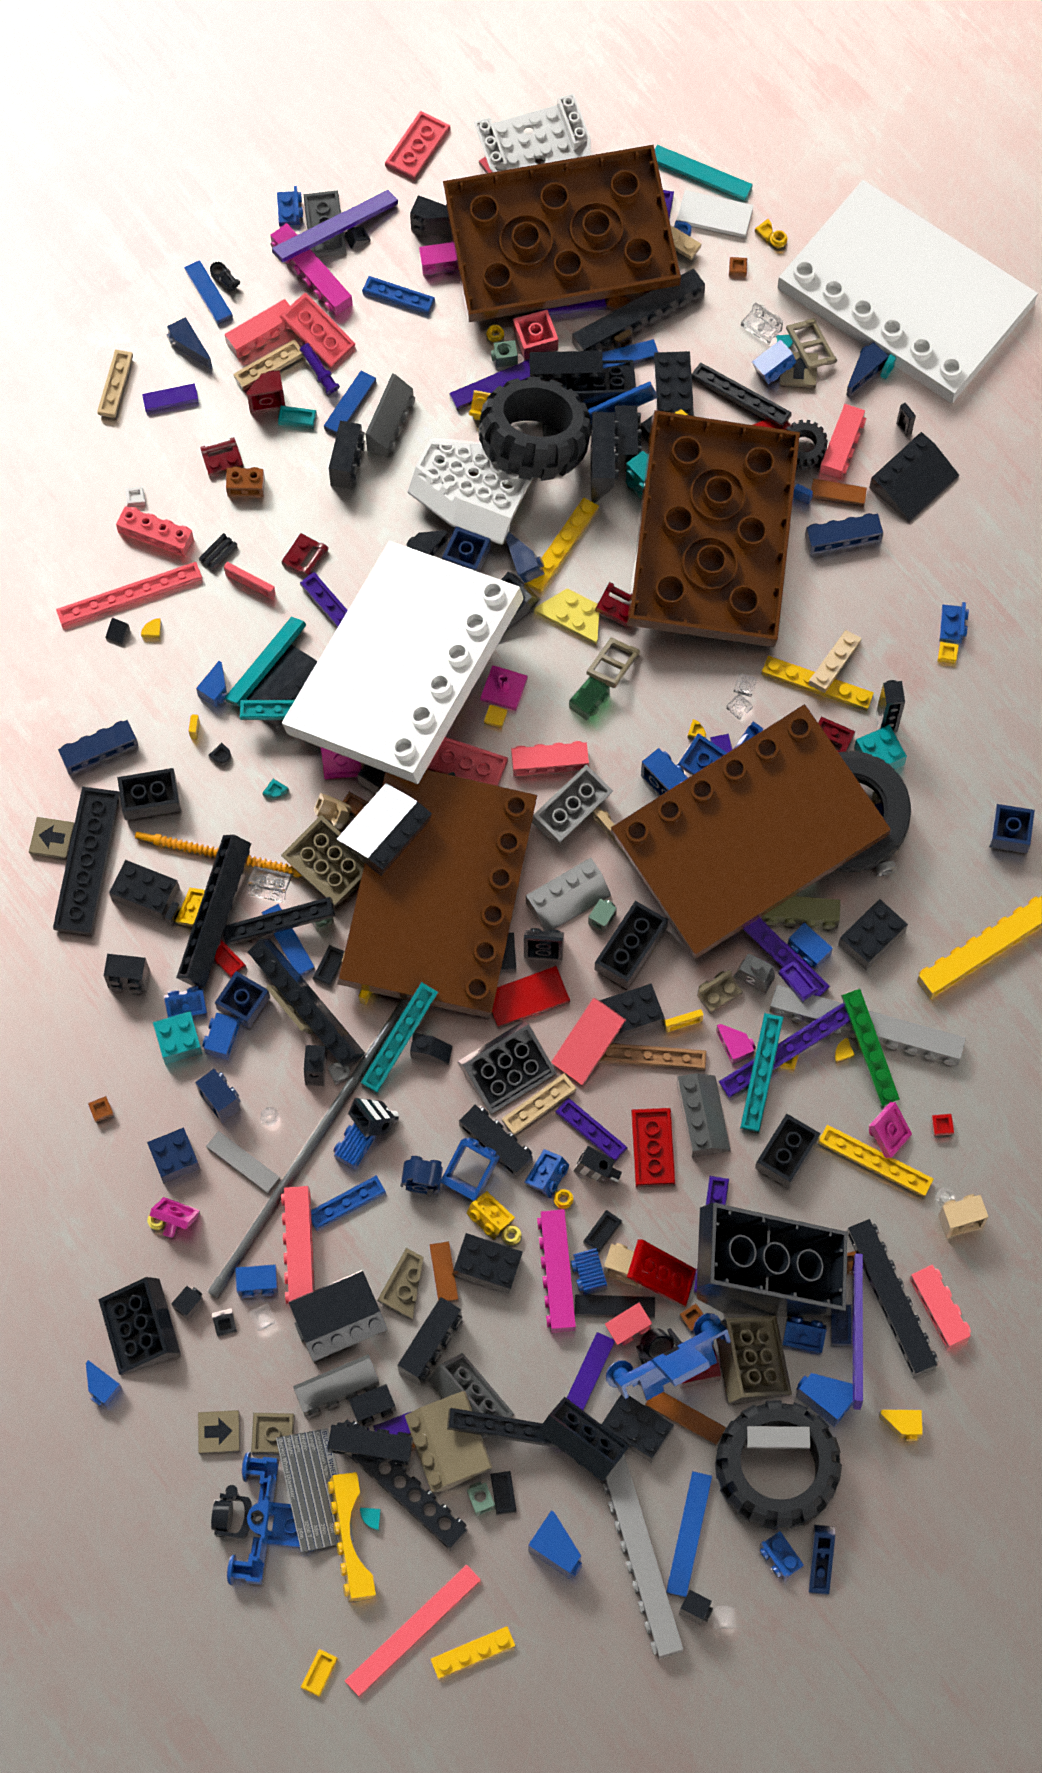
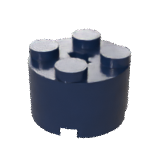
M411 1156L410 1160L404 1161L400 1187L406 1186L405 1190L417 1194L427 1195V1191H433V1194L439 1193L443 1172L441 1161L422 1160L423 1158L420 1156Z

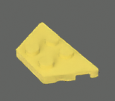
M567 588L535 607L534 613L595 645L597 644L599 613L594 611L597 603Z

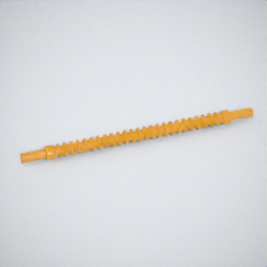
M138 831L135 834V839L152 842L156 846L173 847L174 850L178 848V851L183 849L184 852L188 850L189 853L193 851L194 854L199 853L200 856L204 854L205 857L209 855L210 858L213 856L216 858L219 849H214L213 846L209 848V845L204 847L203 844L199 846L198 843L194 845L193 842L188 843L187 840L183 842L182 839L178 841L177 838L173 840L172 837L168 839L167 836L162 837L161 834L151 835ZM251 855L247 857L245 862L246 866H257V869L262 867V870L267 868L270 871L272 869L273 872H283L284 875L288 873L289 876L293 874L297 878L302 876L291 865L288 866V863L285 865L282 862L278 864L277 861L273 863L272 860L267 861L266 858L262 860L261 857L256 859V856L252 858Z

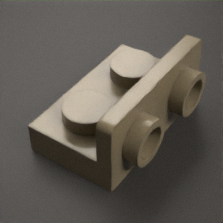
M730 970L719 972L714 977V980L711 982L706 981L699 986L697 996L710 1014L743 992L733 979Z

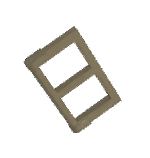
M815 318L786 326L787 332L808 369L831 365L837 362V358L830 349ZM812 326L819 339L801 343L795 330ZM822 345L828 357L810 361L804 349Z
M611 637L588 668L586 674L605 683L609 687L616 688L634 660L639 656L640 650ZM611 646L631 654L626 664L605 655ZM600 661L621 670L615 679L595 671Z
M268 985L266 989L298 1028L303 1032L313 1034L314 1031L276 986Z

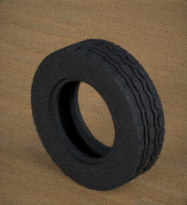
M859 751L839 752L857 781L868 786L878 795L883 805V818L891 829L890 835L835 869L850 873L866 871L890 859L902 845L910 824V797L903 779L884 760L877 756L874 757L872 754L859 753Z

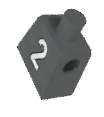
M747 954L733 977L766 994L775 979V974L771 964L751 954Z

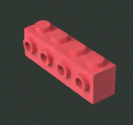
M125 506L116 523L118 533L183 557L186 556L194 540L193 532L189 527L176 525L168 519L162 520L151 513H143L135 507L129 508Z

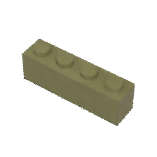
M793 896L763 915L761 919L767 925L779 923L793 927L806 923L810 928L820 926L824 929L838 928L840 921L841 900Z

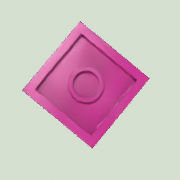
M492 665L480 700L516 711L528 675Z
M321 747L324 779L358 776L362 769L361 762Z
M890 1102L869 1125V1134L875 1137L885 1158H891L912 1135L896 1102Z
M163 1197L151 1208L149 1216L165 1221L163 1235L174 1237L177 1226L187 1229L198 1218L200 1210Z

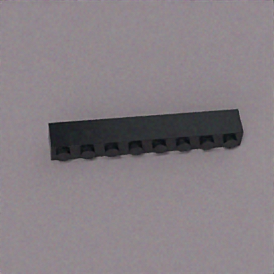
M693 268L681 275L680 286L652 290L572 333V344L577 351H599L603 348H608L614 343L615 336L628 329L631 332H637L643 326L656 322L658 318L671 314L678 307H684L691 300L702 297L705 293V283Z
M234 834L222 836L177 973V979L192 986L205 987L209 979V973L215 961L217 948L221 943V936L227 924L232 902L238 890L241 875L244 872V865L250 854L252 843Z
M259 939L248 951V954L343 1067L354 1066L366 1054L275 944L270 939Z
M868 1219L848 1227V1238L854 1251L857 1254H863V1270L913 1378L936 1369L937 1362H939L937 1354L934 1350L931 1351L928 1345L930 1343L929 1337L920 1328L921 1320L918 1314L913 1313L911 1308L913 1307L912 1301L903 1291L904 1284L900 1277L897 1278L894 1272L896 1270L895 1264L892 1259L889 1260L887 1257V1247L883 1241L880 1242L878 1237L879 1230L876 1224H872L871 1220Z

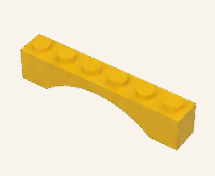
M357 1472L333 1475L330 1478V1482H328V1492L333 1497L331 1512L336 1517L334 1532L339 1537L337 1553L342 1557L340 1573L341 1576L345 1577L343 1593L345 1597H348V1602L373 1599L376 1595L373 1574L359 1560L350 1537L351 1511L360 1493Z

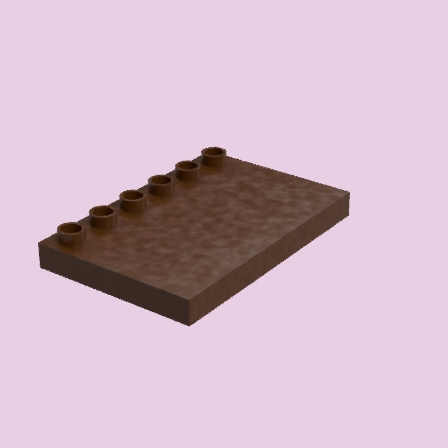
M654 144L443 181V193L468 322L680 286L681 274Z
M654 410L646 461L627 619L628 626L770 647L775 646L779 633L800 432Z
M805 704L611 827V833L695 959L890 835L891 832L884 818Z
M430 770L425 771L418 784L385 772L382 787L386 783L419 802L432 813V816L427 825L382 876L364 864L337 985L410 1001L420 983L423 982L438 991L431 1006L490 1018L537 795Z

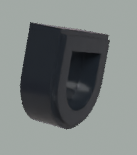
M222 742L208 755L219 766L227 765L231 761V752Z

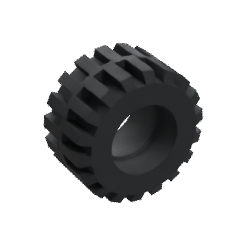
M799 420L798 424L793 422L791 427L788 426L786 428L788 431L800 432L799 438H809L815 445V448L810 452L798 450L796 469L798 467H802V470H806V467L812 469L814 465H819L827 450L828 440L826 439V432L823 433L824 429L822 426L817 427L818 423L814 422L811 424V420L806 422Z

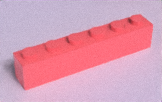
M308 1186L284 1188V1194H281L282 1206H285V1213H282V1224L286 1225V1233H283V1244L287 1245V1252L284 1253V1264L288 1268V1272L284 1273L285 1284H288V1292H285L286 1304H289L288 1302L315 1291L311 1193Z

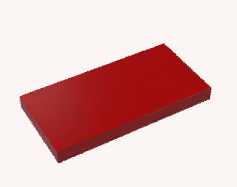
M557 966L497 987L492 1015L497 1028L570 1002Z
M671 1108L631 1109L636 1187L675 1186Z
M638 1239L627 1278L681 1307H686L697 1269L647 1241Z

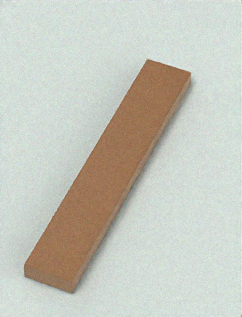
M611 1043L598 1063L705 1071L707 1051Z

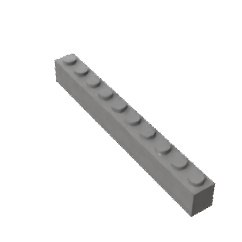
M776 985L769 1012L773 1013V1015L792 1018L797 1023H811L841 1003L815 995L802 1002L790 988ZM869 1011L879 1042L885 1044L886 1047L890 1049H903L906 1053L916 1055V1053L924 1055L929 1060H942L947 1065L959 1064L966 1037ZM850 1022L833 1032L838 1034L841 1032L846 1033L849 1037L856 1039Z
M623 1455L612 1472L602 1482L605 1494L609 1493L610 1495L609 1509L611 1514L615 1513L617 1521H614L617 1534L621 1533L623 1541H620L623 1554L627 1553L629 1561H626L629 1574L633 1573L635 1581L632 1582L635 1594L639 1593L641 1601L638 1602L641 1614L645 1613L647 1621L644 1622L647 1634L652 1635L653 1642H650L653 1655L657 1654L658 1659L683 1652V1646L625 1455Z

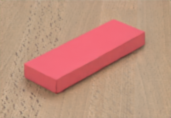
M226 562L224 565L226 576L269 599L275 597V586L229 562Z

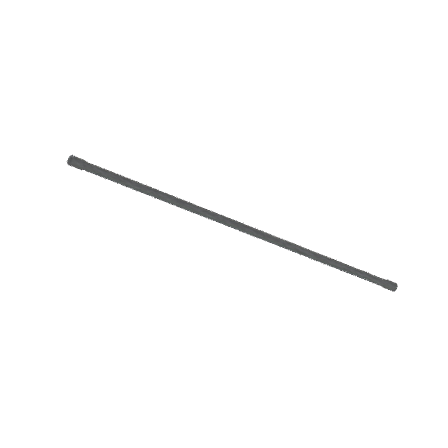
M400 1000L245 1237L207 1292L215 1298L219 1296L227 1284V1280L280 1202L281 1194H284V1188L291 1185L390 1035L410 1002L409 1000Z

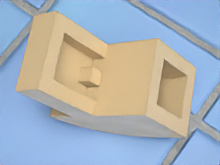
M320 793L313 810L318 817L322 815L325 819L330 820L334 827L342 829L349 819L352 808L339 799Z

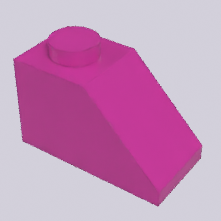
M723 1024L717 1025L716 1033L732 1065L753 1057L756 1046L752 1038L749 1039L746 1033Z

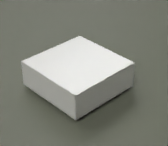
M143 486L125 488L127 507L146 505Z

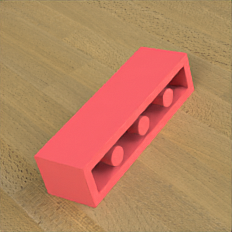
M286 299L224 334L226 344L237 359L241 356H246L251 350L263 346L268 340L277 338L282 332L290 329L280 318V315L290 307Z
M844 404L822 460L820 473L837 479H841L842 474L847 473L849 463H847L848 458L852 459L855 451L853 445L854 443L858 444L861 433L858 432L860 428H864L867 420L864 417L865 410Z
M574 741L571 744L558 742L546 746L544 744H537L534 747L517 746L511 748L513 776L580 771L585 765L589 767L587 742Z
M932 1264L911 1274L909 1280L946 1350H949L968 1341L971 1336V1329L967 1322H963L959 1306L957 1304L954 1305L951 1300L952 1294L947 1286L944 1287L940 1271L935 1269Z

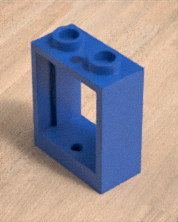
M468 1137V1139L464 1138L460 1141L441 1179V1183L475 1201L480 1197L500 1156L496 1155L495 1150L489 1147L483 1148L478 1145L479 1142ZM466 1147L491 1160L477 1188L453 1175Z

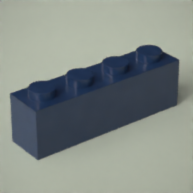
M868 513L856 518L848 517L840 521L831 520L824 524H811L806 527L805 537L809 553L816 554L882 541L883 529L878 513Z
M127 719L125 721H118L109 728L99 729L90 736H83L76 742L66 743L58 751L68 774L71 775L137 747L138 742Z

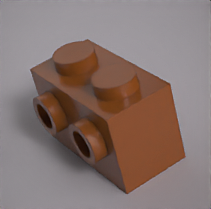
M258 467L227 468V496L264 497V469Z

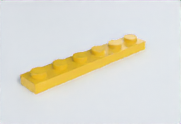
M584 497L542 556L545 565L542 567L544 575L525 583L527 586L542 593L599 510V505Z
M771 656L767 657L761 672L762 675L865 711L868 710L874 692L834 679L827 691L823 693L808 685L809 680L815 673L814 671Z
M829 1125L825 1127L818 1141V1144L922 1197H925L934 1180L892 1157L885 1158L882 1152Z

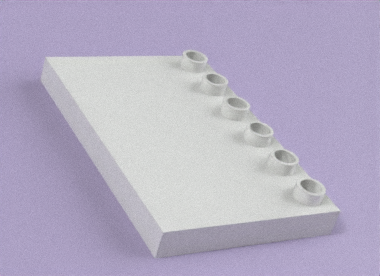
M865 180L859 183L779 276L777 287L862 345L869 346L874 342L887 355L892 354L896 356L895 366L951 404L1035 305L1038 294Z
M389 541L284 718L282 724L287 734L418 784L524 598L520 587Z

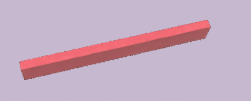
M193 562L57 608L56 612L61 626L65 627L203 579L197 562Z
M468 1565L463 1567L345 1680L347 1685L360 1697L468 1594L481 1579Z

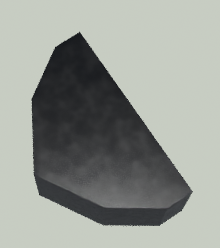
M714 1202L700 1207L697 1299L726 1314L792 1317L833 1315L846 1311L848 1232Z

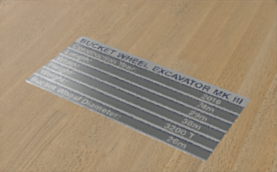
M328 1428L276 1438L301 1552L335 1546L339 1543V1537L334 1532L336 1517L331 1512L333 1497L328 1492L330 1478L339 1473L334 1453H328L327 1450L330 1436ZM350 1525V1537H351V1541L354 1542V1538H353V1534H352V1530H351V1525Z

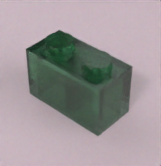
M590 676L569 700V708L587 721L590 716L594 717L601 703L608 701L611 695L610 687Z

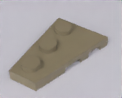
M406 1248L377 1301L412 1320L424 1257Z

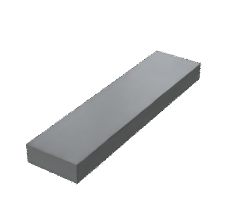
M219 1131L206 1145L207 1149L267 1194L280 1180L278 1175Z

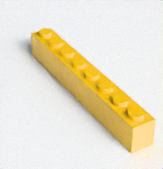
M1037 896L1033 897L1027 906L1018 907L1012 912L1013 915L1008 918L1006 916L1002 917L996 926L985 928L981 932L982 935L977 938L975 936L971 937L966 941L965 946L954 948L950 952L951 955L946 958L944 956L935 961L934 966L923 968L919 972L917 982L931 1000L1042 928V896L1039 898Z

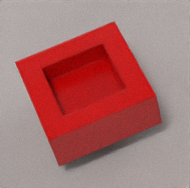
M952 1114L931 1116L934 1136L954 1134Z

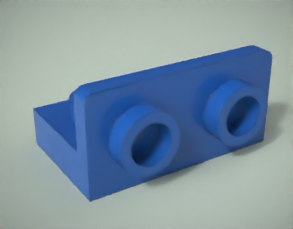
M294 186V191L277 192L279 226H283L286 223L289 226L300 225V218H303V209L299 207V203L302 202V193L298 192L297 186Z
M962 602L961 606L942 604L939 641L962 643L963 637L967 636L968 626L964 624L965 620H968L969 609H966V602Z
M198 986L186 988L187 991L179 992V990L168 991V995L164 996L168 1018L186 1012H191L192 1016L207 1013L203 988L198 989Z
M544 1149L524 1183L551 1198L563 1176L566 1175L569 1164L563 1156Z
M799 1316L787 1317L782 1345L822 1353L827 1325H824L819 1320L809 1322L804 1321V1318Z
M781 1531L760 1543L761 1549L759 1551L765 1560H770L773 1565L771 1569L778 1578L781 1576L785 1580L804 1567V1564Z

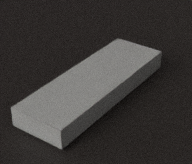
M747 1426V1448L810 1449V1427Z

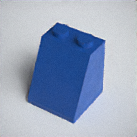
M811 1373L809 1377L804 1376L796 1388L798 1391L796 1397L833 1427L838 1424L853 1405L852 1383Z
M551 1510L528 1544V1552L570 1579L572 1575L576 1577L582 1568L581 1554L555 1512Z

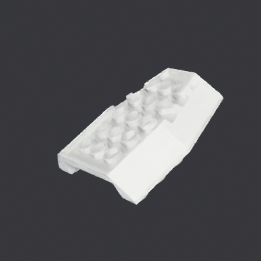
M574 93L557 98V105L495 123H492L491 117L474 122L492 172L537 165L535 161L539 158L543 159L545 163L591 155V138ZM526 128H531L534 132L532 134H526L524 130Z
M434 438L429 440L416 464L408 488V494L451 526H457L490 538L491 541L502 545L508 535L510 522L532 479L518 478V474L513 472L507 474L500 470L497 462H491L486 456L480 442ZM441 459L444 462L438 464L435 462V460ZM476 472L478 475L471 476L469 473ZM508 484L511 485L512 488L505 489L503 485Z

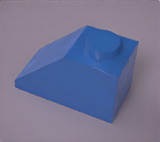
M221 661L215 664L196 688L198 696L215 708L219 703L222 704L225 701L224 697L227 695Z
M88 1360L86 1362L88 1391L92 1396L90 1399L98 1406L103 1404L107 1407L122 1387Z

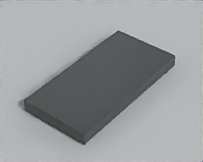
M338 190L303 194L307 229L341 213ZM344 232L311 248L312 252L317 257L346 254Z

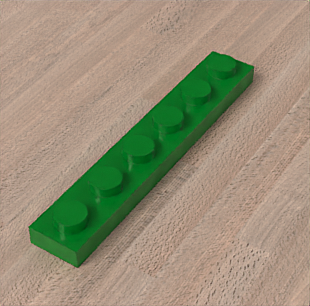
M861 989L842 994L841 998L880 1106L900 1100Z

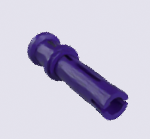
M310 344L303 345L299 350L316 373L318 383L323 385L326 395L333 394L340 388V385L332 378L331 371L326 370Z

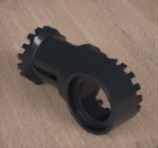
M215 261L210 264L211 277L222 282L227 287L228 292H233L237 289L236 287H239L240 280L231 274V270L223 262ZM220 267L223 271L220 274H216L213 272V269Z

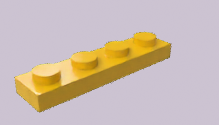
M508 1626L433 1657L430 1660L438 1679H441L515 1647V1643Z

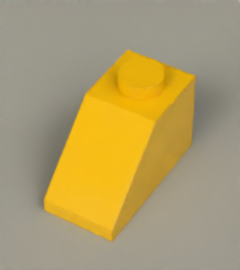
M880 1410L879 1418L899 1438H905V1441L910 1442L921 1438L922 1410Z

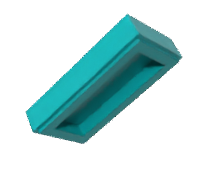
M281 406L278 424L314 429L317 410Z

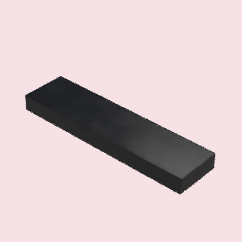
M575 1294L574 1314L575 1316L616 1317L640 1302L649 1318H655V1297Z

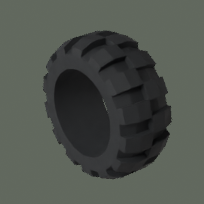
M528 377L527 380L523 381L516 378L507 381L503 387H497L483 404L478 428L479 440L486 456L491 462L496 461L500 470L507 474L511 472L518 474V478L531 480L532 478H540L541 481L553 480L557 474L564 476L571 472L584 459L588 451L592 431L590 414L585 403H581L580 396L572 389H564L562 383L550 380V382L541 381L540 377ZM519 421H537L551 426L560 434L549 437L531 436L515 429L511 424Z
M781 1400L766 1401L765 1404L759 1406L752 1405L741 1411L740 1415L735 1420H731L724 1430L717 1448L715 1461L716 1479L719 1481L720 1492L727 1504H731L737 1510L736 1514L746 1521H753L761 1524L762 1528L777 1530L779 1527L795 1528L804 1525L806 1521L812 1518H816L833 1498L841 1477V1451L836 1437H833L828 1429L829 1425L819 1415L816 1417L807 1411L808 1407L795 1402L792 1405L782 1403ZM747 1426L810 1427L809 1450L815 1463V1478L806 1491L789 1499H773L760 1494L748 1483L741 1467V1452L747 1444Z

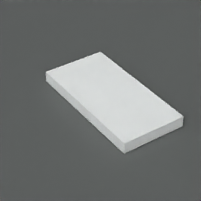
M685 190L677 221L687 222L693 227L745 238L753 205Z

